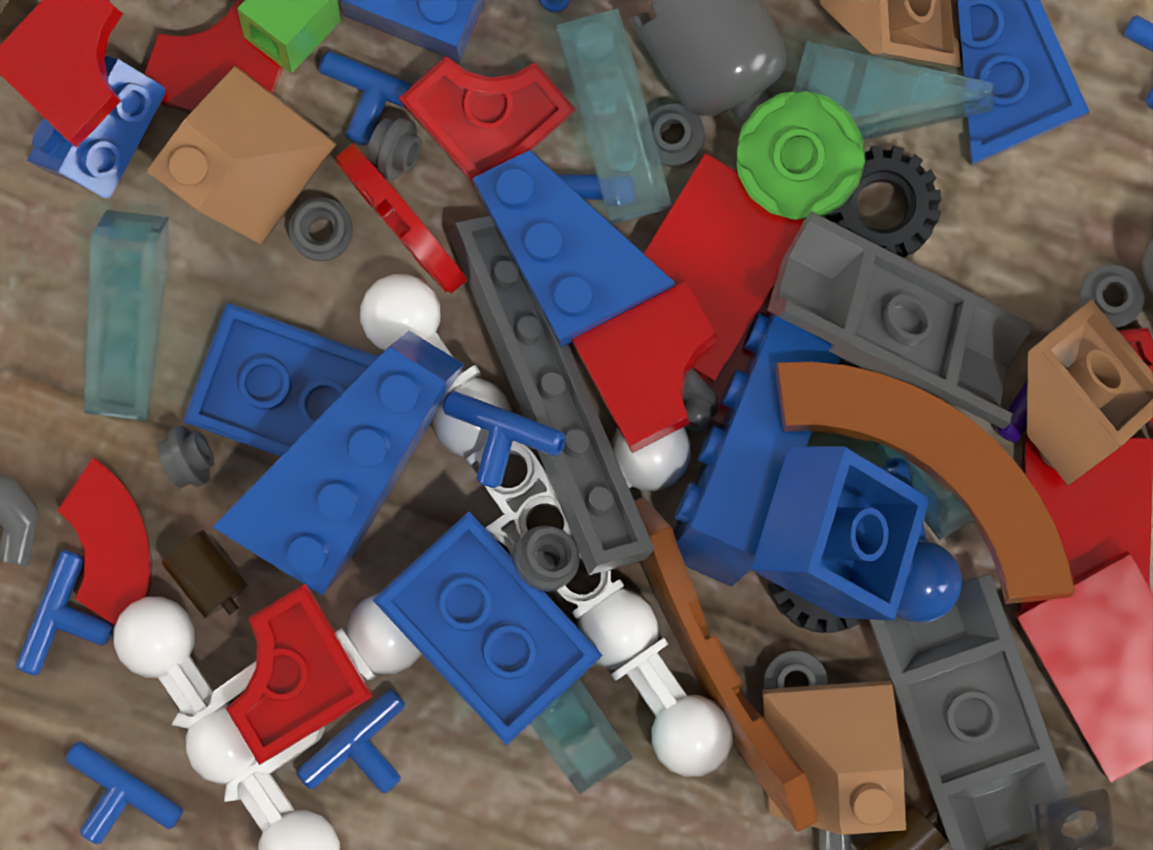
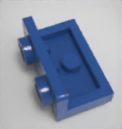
M105 55L104 60L108 82L121 102L78 148L65 139L44 118L33 135L32 144L34 148L27 161L48 173L73 181L92 193L108 199L112 196L166 90L162 85L121 60Z

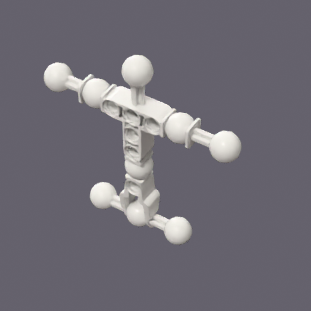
M391 274L377 280L366 291L360 306V322L367 338L378 348L386 350L410 330L453 357L436 332L441 321L440 303L435 291L423 279L410 274ZM476 365L466 371L461 369L447 393L448 395L452 391H457L513 412L507 395L496 384L481 379V373ZM443 400L432 419L433 429L438 441L450 453L466 458L471 468L474 469L480 465L488 431L445 415ZM618 427L610 443L629 489L635 487L643 491H660L672 486L686 473L691 460V441L685 427L634 453H631ZM513 441L510 454L520 456L526 462L527 475L525 480L514 488H503L501 486L491 488L485 486L504 514L485 529L498 543L503 544L509 550L511 557L514 559L515 547L520 538L528 531V517L538 507L551 506L556 508L564 519L563 531L568 533L573 540L574 538L546 471L527 446ZM537 551L535 554L537 563L544 569H554L555 564L552 556L545 551ZM611 569L600 572L601 581L599 586L589 594L578 595L571 592L566 585L556 590L565 601L577 605L578 608L572 614L576 620L579 618L578 629L603 655L595 663L607 669L615 670L610 674L615 681L626 674L656 718L651 728L652 746L658 760L670 771L684 777H701L715 771L727 759L733 744L732 727L725 712L715 701L701 695H687L659 655L658 651L667 646L668 642L664 637L659 640V620L653 606L641 594L624 589V584L620 579L612 583ZM380 593L363 599L352 610L346 628L341 627L336 631L362 677L365 676L367 680L374 679L378 676L377 674H395L411 667L421 656L420 651L373 602ZM144 597L131 603L120 614L114 628V648L119 660L132 673L145 678H159L180 709L172 725L188 729L186 734V754L192 768L203 779L218 785H226L224 802L241 799L263 832L258 843V850H340V842L333 826L321 815L308 810H294L270 774L322 738L325 727L259 765L226 710L245 691L256 668V662L216 690H213L190 656L195 645V628L189 614L177 602L164 597Z

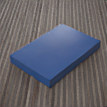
M226 303L183 422L281 457L368 369L378 356Z
M470 512L462 517L373 600L506 746L603 656L544 591L537 590L522 580L515 568L514 559Z

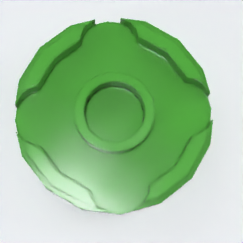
M807 91L781 93L759 105L742 126L738 140V159H736L738 176L749 196L768 212L793 220H804L811 211L823 217L841 207L859 186L866 162L863 135L852 115L830 97Z

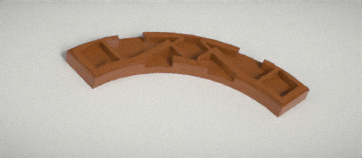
M786 362L777 364L776 377L784 432L814 431L839 434L866 442L869 439L905 455L906 460L929 474L948 492L952 491L976 521L975 526L980 532L995 564L1005 604L1072 597L1075 590L1068 559L1056 526L1041 497L1016 462L996 440L974 421L938 397L912 384L878 372L847 365L819 362Z
M642 498L636 500L635 504L655 549L646 560L641 562L664 615L706 697L715 701L725 712L732 727L733 743L764 790L797 832L818 822L816 818L818 814L806 774L778 739L765 718L760 715L740 692L739 687L743 684L717 635L710 637L697 592L686 569L672 527L647 500L644 501Z

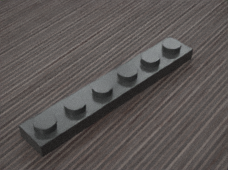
M490 215L455 223L449 233V238L464 274L468 279V284L523 417L563 431L565 434L566 443L560 454L552 456L538 451L588 574L592 575L646 560L655 549L569 345L560 347Z

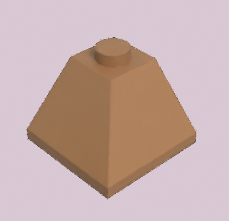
M820 0V5L872 55L951 70L962 67L958 0Z
M234 66L184 119L146 172L197 211L247 238L263 244L337 143L238 66Z
M1092 299L1028 351L1027 436L1038 448L1044 462L1056 470L1067 485H1070L1120 448L1153 417V372Z
M891 680L762 689L765 720L806 774L818 817H816L818 822L811 825L812 827L839 835L906 830L904 768ZM768 795L769 814L786 819Z

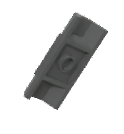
M811 211L802 223L780 263L768 311L830 342L829 352L865 370L878 372L912 384L946 403L950 402L1002 429L1006 428L1011 422L1012 413L1001 408L1000 405L1010 364L1029 335L1031 323Z
M991 574L962 582L961 593L955 606L946 615L935 621L915 623L904 620L897 615L895 621L869 619L889 675L888 679L893 684L894 696L951 850H985L988 847L1036 830L1079 819Z

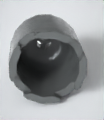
M657 0L651 4L657 14L655 18L651 20L646 12L639 13L630 19L635 31L678 100L687 110L699 116L713 117L732 110L736 119H741L755 111L759 105L770 100L765 90L781 77L786 67L787 50L783 38L763 0Z

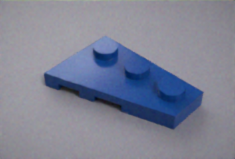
M958 0L972 166L1089 115L1090 111L1040 0Z
M530 150L473 178L477 193L560 347L571 343L573 338L675 286V282Z

